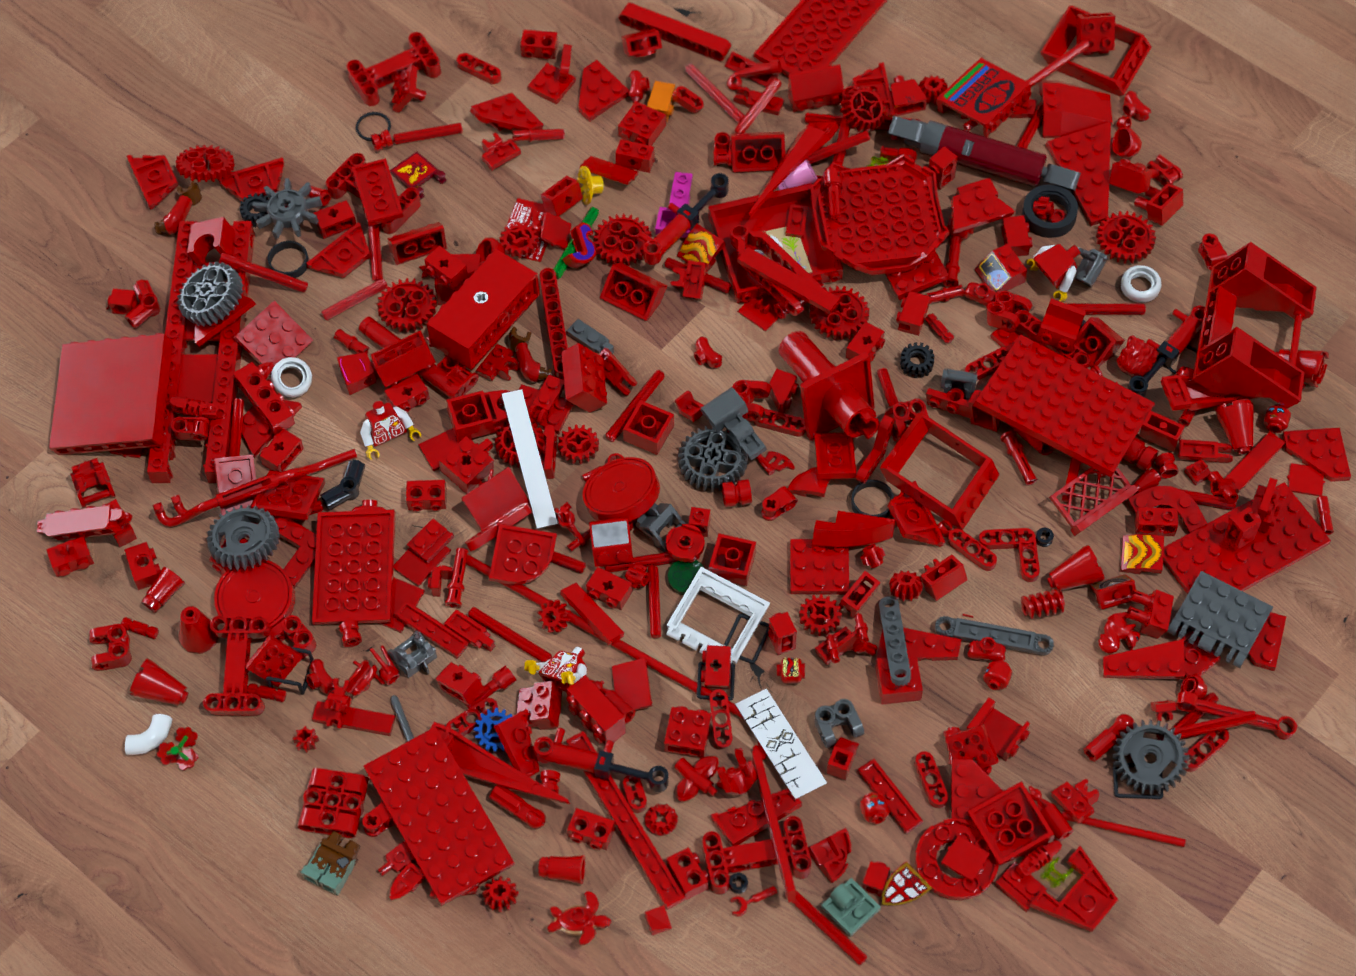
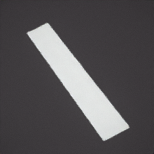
M522 389L503 393L502 397L536 526L541 528L558 524Z

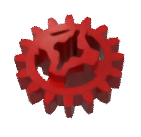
M517 222V225L510 223V228L504 227L505 232L501 231L499 240L506 255L511 253L512 258L518 255V258L521 259V255L528 257V252L533 254L534 248H538L539 236L537 230H534L532 225L527 227L526 222L523 225Z
M576 424L575 429L568 427V432L562 431V437L558 438L560 455L565 456L566 461L572 459V464L576 460H579V463L582 464L584 459L589 462V457L595 458V452L599 451L597 433H592L591 427L586 430L585 425L578 428Z
M822 594L819 595V598L812 595V600L806 598L805 604H801L799 617H801L800 624H804V630L811 629L810 634L816 631L818 636H821V632H824L826 635L829 634V630L834 632L836 626L840 625L839 619L842 618V613H840L841 607L836 606L837 601H830L829 595L825 599Z

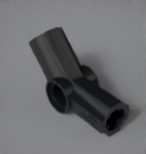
M354 459L349 461L344 478L340 481V484L320 494L328 509L346 500H354L359 496V486L365 470L364 463Z

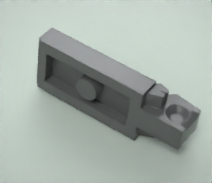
M579 319L566 331L569 337L595 353H600L604 348H608L612 354L614 353V346L609 343L610 340Z

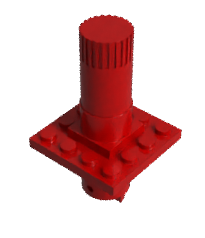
M795 331L788 334L780 343L778 352L803 382L800 384L806 435L810 441L814 439V434L827 433L839 426L849 437H859L861 435H864L867 439L873 437L879 428V420L876 418V412L874 411L875 403L870 356L864 352L835 366L806 333Z

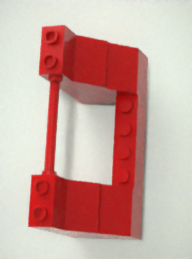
M1249 242L1212 266L1193 380L1212 393L1271 398L1286 409L1301 402L1305 372L1296 367L1302 321L1310 318L1314 313L1317 287L1252 242ZM1254 308L1260 311H1280L1295 319L1289 361L1240 328L1235 327L1232 329L1235 309Z

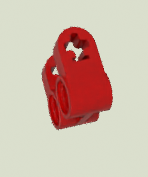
M1000 291L996 294L995 301L987 305V324L991 327L1012 332L1020 324L1019 317L1013 313L1020 310L1030 312L1033 307L1032 302L1026 297L1009 291Z
M736 381L732 387L748 408V412L742 417L747 421H760L764 408L752 402L755 398H768L771 391L770 384L764 381Z
M915 398L907 402H897L886 409L885 415L895 419L891 431V437L894 441H899L906 431L905 421H913L917 413L928 416L926 405L921 399Z
M295 615L285 617V619L271 629L269 634L281 642L289 638L294 644L292 647L310 650L311 652L317 646L311 631ZM297 626L296 629L290 630L291 627ZM303 640H309L307 643L301 644ZM301 653V654H302V659H301V660H303L305 657H307L308 654H306V653Z
M113 624L96 627L89 631L90 643H109L108 652L91 657L93 670L102 671L125 667L130 664L132 660L130 637L123 625Z

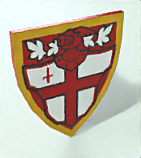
M906 861L890 875L885 883L882 892V905L894 906L912 902L926 894L932 887Z

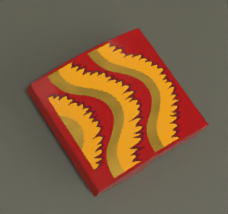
M696 223L683 242L677 256L686 263H688V260L706 262L707 273L716 262L715 257L725 246V242Z
M1147 534L1123 536L1120 572L1140 574L1141 571L1161 574L1163 570L1164 536Z

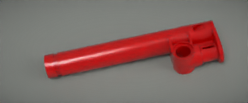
M370 316L364 318L359 325V331L381 348L401 340ZM448 355L437 365L433 364L428 369H421L416 372L450 399L465 395L474 387L479 379V375L476 372L471 373L467 370L466 366Z

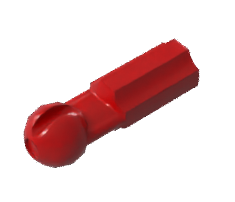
M1128 714L1117 716L1115 723L1109 729H1105L1083 749L1084 754L1091 761H1097L1116 744V739L1121 737V732L1127 734V726L1133 730L1134 719Z
M497 785L492 790L489 799L527 823L530 828L538 829L545 824L546 816L542 810L533 807L506 787Z

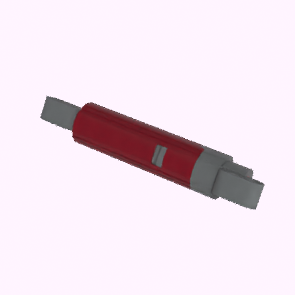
M893 116L888 134L905 139V145L919 148L920 153L933 156L945 146L958 156L957 164L1033 187L1038 186L1041 178L1044 177L1043 181L1075 191L1081 174L1077 171L1049 163L1045 167L1047 161L1046 154L931 120L926 123L915 119L910 121Z

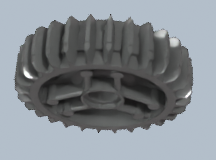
M240 505V509L233 507V511L228 512L226 510L224 516L219 514V520L214 519L215 525H210V530L207 531V545L212 558L218 564L221 563L223 568L228 566L231 570L235 566L236 570L239 571L240 567L246 570L247 566H251L254 569V564L258 563L261 565L262 560L268 561L267 556H273L272 550H277L280 537L279 528L274 517L271 516L269 511L265 512L264 508L258 509L257 506H254L251 509L250 505L246 508ZM225 535L227 547L221 548L220 542ZM242 538H249V541L246 543L239 542Z
M1152 719L1149 720L1148 725H1145L1144 720H1141L1140 727L1134 722L1133 730L1127 726L1126 731L1128 734L1121 732L1120 736L1123 740L1117 738L1116 743L1119 746L1113 747V750L1118 752L1112 756L1113 759L1117 760L1113 763V766L1120 767L1116 770V774L1123 773L1120 780L1124 781L1127 779V787L1134 784L1133 791L1140 787L1141 794H1144L1145 790L1148 789L1149 794L1152 795L1153 790L1156 789L1158 795H1160L1161 788H1164L1166 792L1169 791L1168 785L1175 788L1176 783L1174 780L1180 783L1182 778L1179 775H1186V771L1182 768L1187 769L1189 766L1188 763L1183 762L1189 760V755H1184L1188 753L1189 749L1188 747L1182 748L1186 741H1179L1181 733L1174 735L1175 727L1170 731L1167 730L1168 723L1161 727L1160 720H1158L1156 725H1153ZM1157 734L1164 737V741L1143 738V735ZM1152 753L1156 756L1157 760L1155 763L1149 764L1145 761L1144 757ZM1129 754L1137 770L1133 774L1130 772L1124 756ZM1171 761L1177 765L1166 778L1160 777V774Z

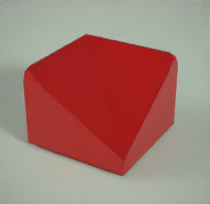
M665 905L645 911V918L652 936L672 929Z

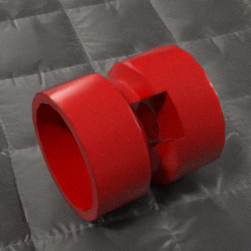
M1135 437L1123 459L1131 464L1136 463V466L1145 472L1151 468L1159 451L1151 446L1145 447V443Z
M749 479L739 480L736 484L733 482L721 484L725 507L736 506L737 502L741 505L752 504Z

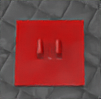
M769 295L767 298L758 297L746 302L737 312L766 332L779 319L774 309V305L779 302L772 295Z

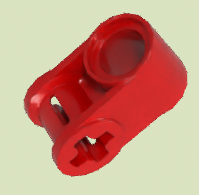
M719 132L715 135L714 166H717V164H728V166H731L730 135L726 132Z
M1207 233L1202 237V243L1199 245L1198 251L1204 259L1207 268L1212 270V266L1228 257L1216 235Z
M176 417L171 421V429L179 440L205 441L208 438L206 431L210 420L205 417Z
M782 486L763 500L761 516L767 521H773L794 508L798 499L786 486Z
M383 801L376 808L365 814L362 819L364 832L369 837H376L390 826L395 825Z

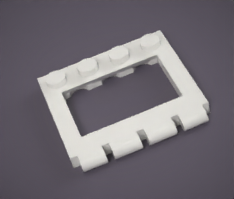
M700 567L667 623L666 628H668L666 635L677 641L683 636L682 643L694 650H697L699 645L702 646L699 651L701 654H703V650L707 651V645L725 646L681 623L699 590L750 616L731 652V663L737 664L770 603Z

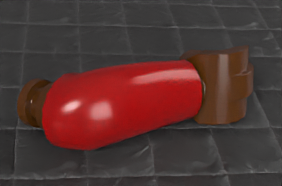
M192 181L185 190L181 186L177 187V192L180 196L168 215L164 216V220H161L160 223H154V228L158 235H161L162 232H168L170 235L178 232L179 221H185L191 207L201 201V190L196 182Z
M514 326L509 332L508 347L516 353L522 375L530 382L537 383V380L543 381L549 374L551 375L552 369L545 370V367H540L541 363L536 362L532 358L528 348L531 332H527L525 338L516 334L517 328Z

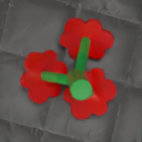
M179 727L176 730L177 735L175 737L177 741H180L179 745L174 746L173 742L168 744L163 742L159 745L160 751L157 752V756L161 758V763L164 765L170 762H177L181 770H186L188 767L192 768L199 756L193 749L187 751L182 750V747L194 746L198 734L192 731L190 727Z

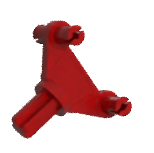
M566 502L560 508H555L554 512L560 526L568 528L576 538L567 545L568 549L573 552L580 545L584 546L586 541L591 538L590 528L582 535L579 533L574 525L575 516L570 511L572 507Z
M862 614L854 615L856 621L855 631L838 643H835L833 634H828L825 637L828 644L826 647L827 653L830 654L832 663L840 662L838 653L853 650L857 653L876 654L877 646L868 642V627L863 621Z

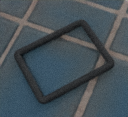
M742 613L738 614L726 639L725 646H728L741 617L749 620L750 616ZM761 621L759 623L760 625H763L768 628L761 640V643L755 653L753 660L743 656H740V660H743L750 664H754L757 661V658L768 637L769 624L766 622Z
M701 661L698 664L697 698L709 700L710 696L701 695L702 665H706V663ZM731 663L730 697H728V701L734 698V663ZM721 696L713 698V700H725Z
M1127 763L1128 767H1135L1134 763ZM1113 766L1115 797L1139 799L1163 798V788H1161L1160 795L1118 794V777L1116 774L1117 767Z

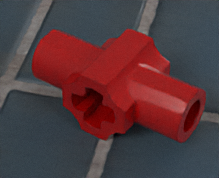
M1218 471L1211 472L1208 475V480L1211 482L1210 492L1215 496H1223L1228 503L1236 502L1239 496L1235 492V481L1233 479H1224Z

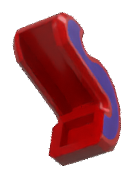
M584 222L578 224L570 232L577 253L569 254L563 258L564 263L573 268H579L588 264L596 256V246L589 238L593 235L592 228Z

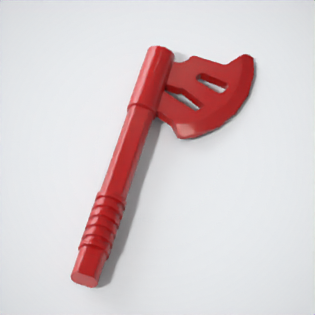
M768 451L766 457H763L762 454L756 457L768 475H772L775 470L780 472L785 468L795 469L792 461L778 452ZM773 458H776L774 462L769 464Z

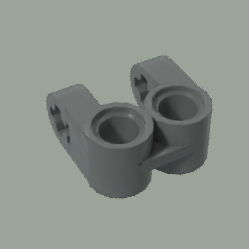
M840 699L835 705L821 706L816 710L815 727L826 748L836 745V739L832 731L834 726L848 725L854 738L864 735L863 725L850 700ZM846 710L848 713L841 714L839 711ZM828 717L830 720L823 721L820 718Z

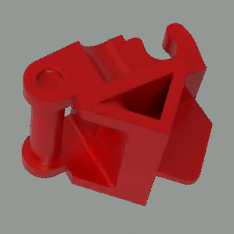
M98 458L84 461V463L71 467L73 472L70 475L82 508L86 507V504L100 499L116 496L103 462L99 463ZM97 484H107L108 489L86 497L82 495V492L86 491L88 487Z

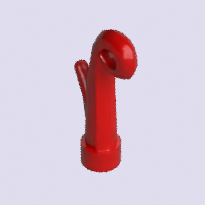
M773 60L769 63L746 61L745 64L750 67L733 73L727 80V87L731 90H737L742 85L741 78L782 73L780 60Z

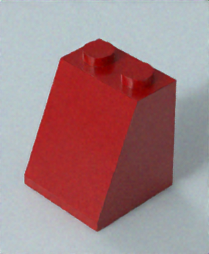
M452 254L467 266L468 276L453 290L448 286L442 285L439 279L435 277L438 305L446 304L452 294L462 287L463 282L474 274L475 269L484 263V261H481L480 254Z

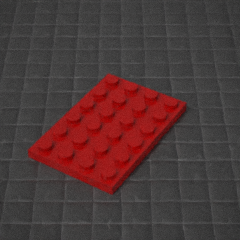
M394 509L318 512L312 612L313 625L341 624L348 620H355L358 623L391 622L396 517Z

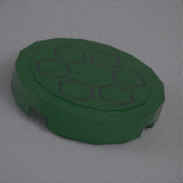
M697 560L692 563L674 562L668 571L669 586L679 595H684L700 567L704 568V566Z

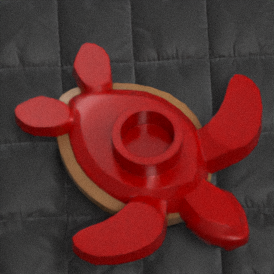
M586 891V907L576 905L563 911L556 906L550 908L551 914L555 919L554 922L549 924L548 931L555 932L560 930L569 935H582L579 939V944L586 945L596 936V927L607 928L612 921L605 915H595L599 908V900L593 892Z

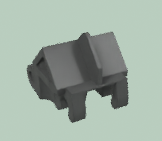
M1078 247L1083 260L1076 269L1075 279L1092 288L1108 261V256L1095 249L1087 251Z
M944 368L941 388L944 389V393H948L949 390L954 388L960 389L964 394V399L969 400L970 393L973 394L975 391L978 373Z
M654 503L646 513L639 517L635 526L649 538L653 539L654 546L666 552V538L662 541L660 537L662 529L666 525L670 527L674 524L675 528H677L681 524L686 523L671 504L660 503L657 505Z
M417 630L413 632V636L399 646L387 651L408 678L421 669L428 675L429 669L427 665L437 658L436 649L428 641H425L421 632ZM416 643L417 649L411 654H407L405 650Z

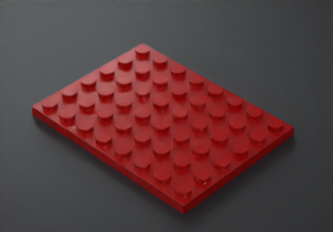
M1021 334L974 403V407L1110 477L1114 474L1141 429L1149 411L1155 405L1149 399Z

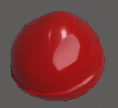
M1128 127L1118 129L1112 139L1113 151L1122 158H1132L1139 153L1142 141L1138 134Z
M489 237L480 242L475 254H480L481 261L485 262L487 256L496 249L504 254L505 251L499 241Z

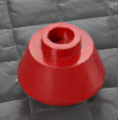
M1193 674L1184 679L1181 684V692H1191L1196 694L1198 699H1203L1207 693V685L1200 675Z

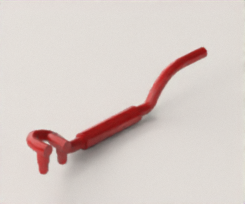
M351 449L310 465L292 468L278 474L271 473L216 494L215 498L204 501L189 510L184 508L179 495L173 496L171 500L178 515L172 518L166 515L161 502L152 506L157 519L162 525L175 527L218 506L222 508L279 486V483L286 480L313 474L357 458L355 449Z

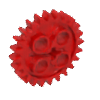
M196 145L195 149L189 147V150L184 149V153H179V156L176 157L177 172H180V176L184 175L185 179L190 177L191 181L197 179L198 182L204 180L206 183L208 180L214 182L216 178L221 180V176L226 178L227 174H231L235 167L233 155H230V151L226 152L225 148L220 150V146L213 148V145L206 147V145H203V147Z
M1119 211L1118 216L1114 213L1111 214V218L1106 216L1105 221L1102 220L1097 229L1096 238L1097 244L1100 245L1099 250H1105V255L1110 254V260L1114 257L1117 258L1116 262L1123 259L1124 264H1126L1127 260H1130L1133 264L1134 259L1138 262L1141 261V257L1146 259L1147 254H1151L1152 249H1154L1156 236H1154L1156 231L1152 230V224L1147 225L1148 219L1142 221V215L1137 218L1135 217V212L1129 215L1128 211H1126L1125 215Z
M616 214L615 219L609 216L608 222L602 220L603 225L598 224V230L594 231L593 242L596 246V254H600V259L606 258V263L613 261V264L626 262L628 266H630V261L637 264V258L643 260V245L645 241L639 238V233L643 231L651 237V231H649V226H645V221L639 222V217L632 219V215L626 218L625 214L622 215V218H619Z
M406 278L404 283L399 279V284L396 285L392 282V287L386 286L387 292L381 291L382 297H378L379 303H377L381 321H385L386 326L391 325L392 330L398 327L399 332H401L405 328L408 333L409 328L416 331V327L419 326L422 329V324H427L428 319L436 313V295H434L433 289H429L428 284L423 286V281L417 284L416 279L409 282L408 278Z
M836 286L835 290L829 287L828 292L839 297L840 302L830 314L814 305H810L811 324H815V330L820 328V334L826 332V338L833 335V340L837 336H840L841 340H843L844 336L850 339L851 334L855 336L864 322L869 321L870 309L868 308V302H864V296L859 297V291L853 293V288L846 291V286L842 290H839L838 286Z

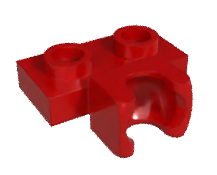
M493 133L495 138L493 142H488L486 139L482 140V148L486 152L481 155L482 160L491 171L521 154V149L511 138L503 142L497 133Z
M688 260L687 269L674 267L672 270L680 275V279L678 281H671V286L684 288L683 297L702 300L707 263Z
M496 344L476 369V372L479 376L491 381L497 375L510 381L509 370L518 371L519 364L512 357L513 352L511 349Z
M1087 779L1076 784L1075 788L1067 781L1051 792V797L1078 824L1094 814V808L1091 805L1099 799V791L1097 789L1091 792L1087 791Z

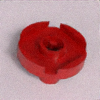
M681 524L680 527L672 528L666 536L667 553L675 560L692 563L704 551V537L700 529L694 525ZM685 540H689V545H688V546H682V543H680V542H681V541L684 542Z

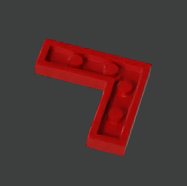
M275 516L274 519L278 525L280 537L299 548L283 569L289 576L295 589L315 562L317 534L288 517Z

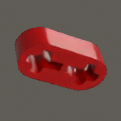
M679 86L672 92L673 100L692 113H697L704 107L702 98L684 86Z
M627 775L623 780L627 802L634 813H641L647 807V799L641 779ZM629 781L636 783L635 791H632ZM635 796H638V800L641 802V806H637L636 804H634Z

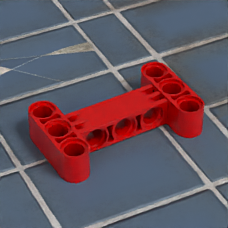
M413 32L409 35L410 49L365 69L359 60H351L347 63L349 80L366 105L376 106L380 101L378 89L395 82L396 79L402 76L403 71L407 70L411 65L418 67L417 71L423 69L430 78L440 76V60L422 33Z
M352 154L327 178L326 188L331 194L332 199L341 198L347 191L360 198L351 167L366 163L363 154ZM407 188L398 196L404 217L381 223L382 231L385 234H394L420 208L421 200L419 191L416 188Z
M215 616L210 621L211 630L219 638H227L223 693L208 694L203 700V706L210 714L215 716H258L264 712L265 703L258 695L247 693L249 670L246 669L245 665L250 660L251 638L267 637L270 634L271 626L262 616ZM224 623V628L218 631V625ZM243 623L244 628L237 631V626ZM259 624H264L262 630H256ZM213 701H218L217 707L210 708ZM238 701L237 707L231 709V703ZM258 701L257 707L251 709L250 704Z
M789 816L784 821V837H782L793 875L798 879H805L811 872V858L803 824L800 818ZM796 826L798 829L796 831H791L788 829V827ZM709 831L702 838L703 854L710 879V887L715 894L722 895L728 891L729 874L778 865L772 839L723 848L721 837L717 832ZM714 841L717 844L715 846H708L706 843ZM800 845L802 849L795 850L792 846ZM714 860H718L721 862V864L718 866H714L711 864V862ZM804 864L807 868L801 870L797 868V865ZM721 879L724 880L725 883L723 885H717L715 881Z

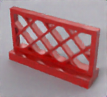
M1091 467L1049 497L1072 529L1070 531L1074 536L1139 491L1135 485L1129 483L1118 467L1114 472L1116 475L1113 474L1112 477L1100 471H1094L1095 469ZM1088 474L1097 475L1096 484L1087 483ZM1101 476L1110 478L1109 487L1100 485ZM1114 479L1120 480L1124 487L1122 489L1113 488ZM1074 484L1083 485L1082 494L1072 493ZM1086 486L1096 488L1095 497L1085 495ZM1099 489L1109 491L1108 499L1098 498ZM1060 494L1067 495V505L1061 504L1056 497ZM1072 497L1081 498L1080 507L1071 506ZM1085 499L1094 501V508L1092 510L1084 508ZM1070 509L1080 511L1079 519L1075 522L1070 516Z

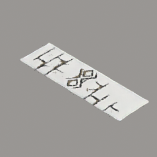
M767 689L736 703L737 708L795 799L827 783Z

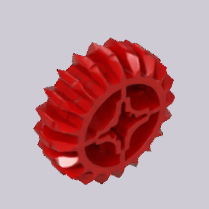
M863 85L856 86L848 90L842 97L840 112L844 114L842 119H847L846 125H852L851 129L856 127L857 132L865 130L872 132L876 128L878 129L884 122L887 106L883 105L885 100L879 98L881 94L875 93L876 89L871 91L869 86L866 88Z
M507 422L506 427L501 426L500 432L496 434L495 450L498 453V457L500 459L503 458L504 463L509 462L511 467L517 464L519 468L520 462L510 424ZM534 423L532 424V429L540 455L543 454V444H546L542 429L538 428V425ZM508 440L511 442L509 449L505 446Z

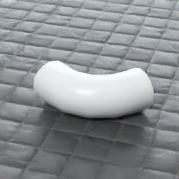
M155 714L152 716L151 724L145 732L137 735H127L125 740L126 755L145 754L157 748L167 738L172 718L164 714Z

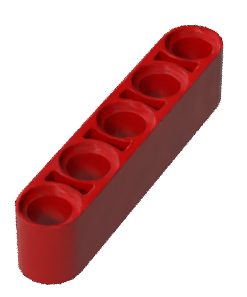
M1025 310L1015 313L1020 319L1019 326L1014 330L1017 334H1021L1089 368L1090 356L1074 344L1070 353L1035 340L1038 334L1035 332L1039 331L1042 321Z

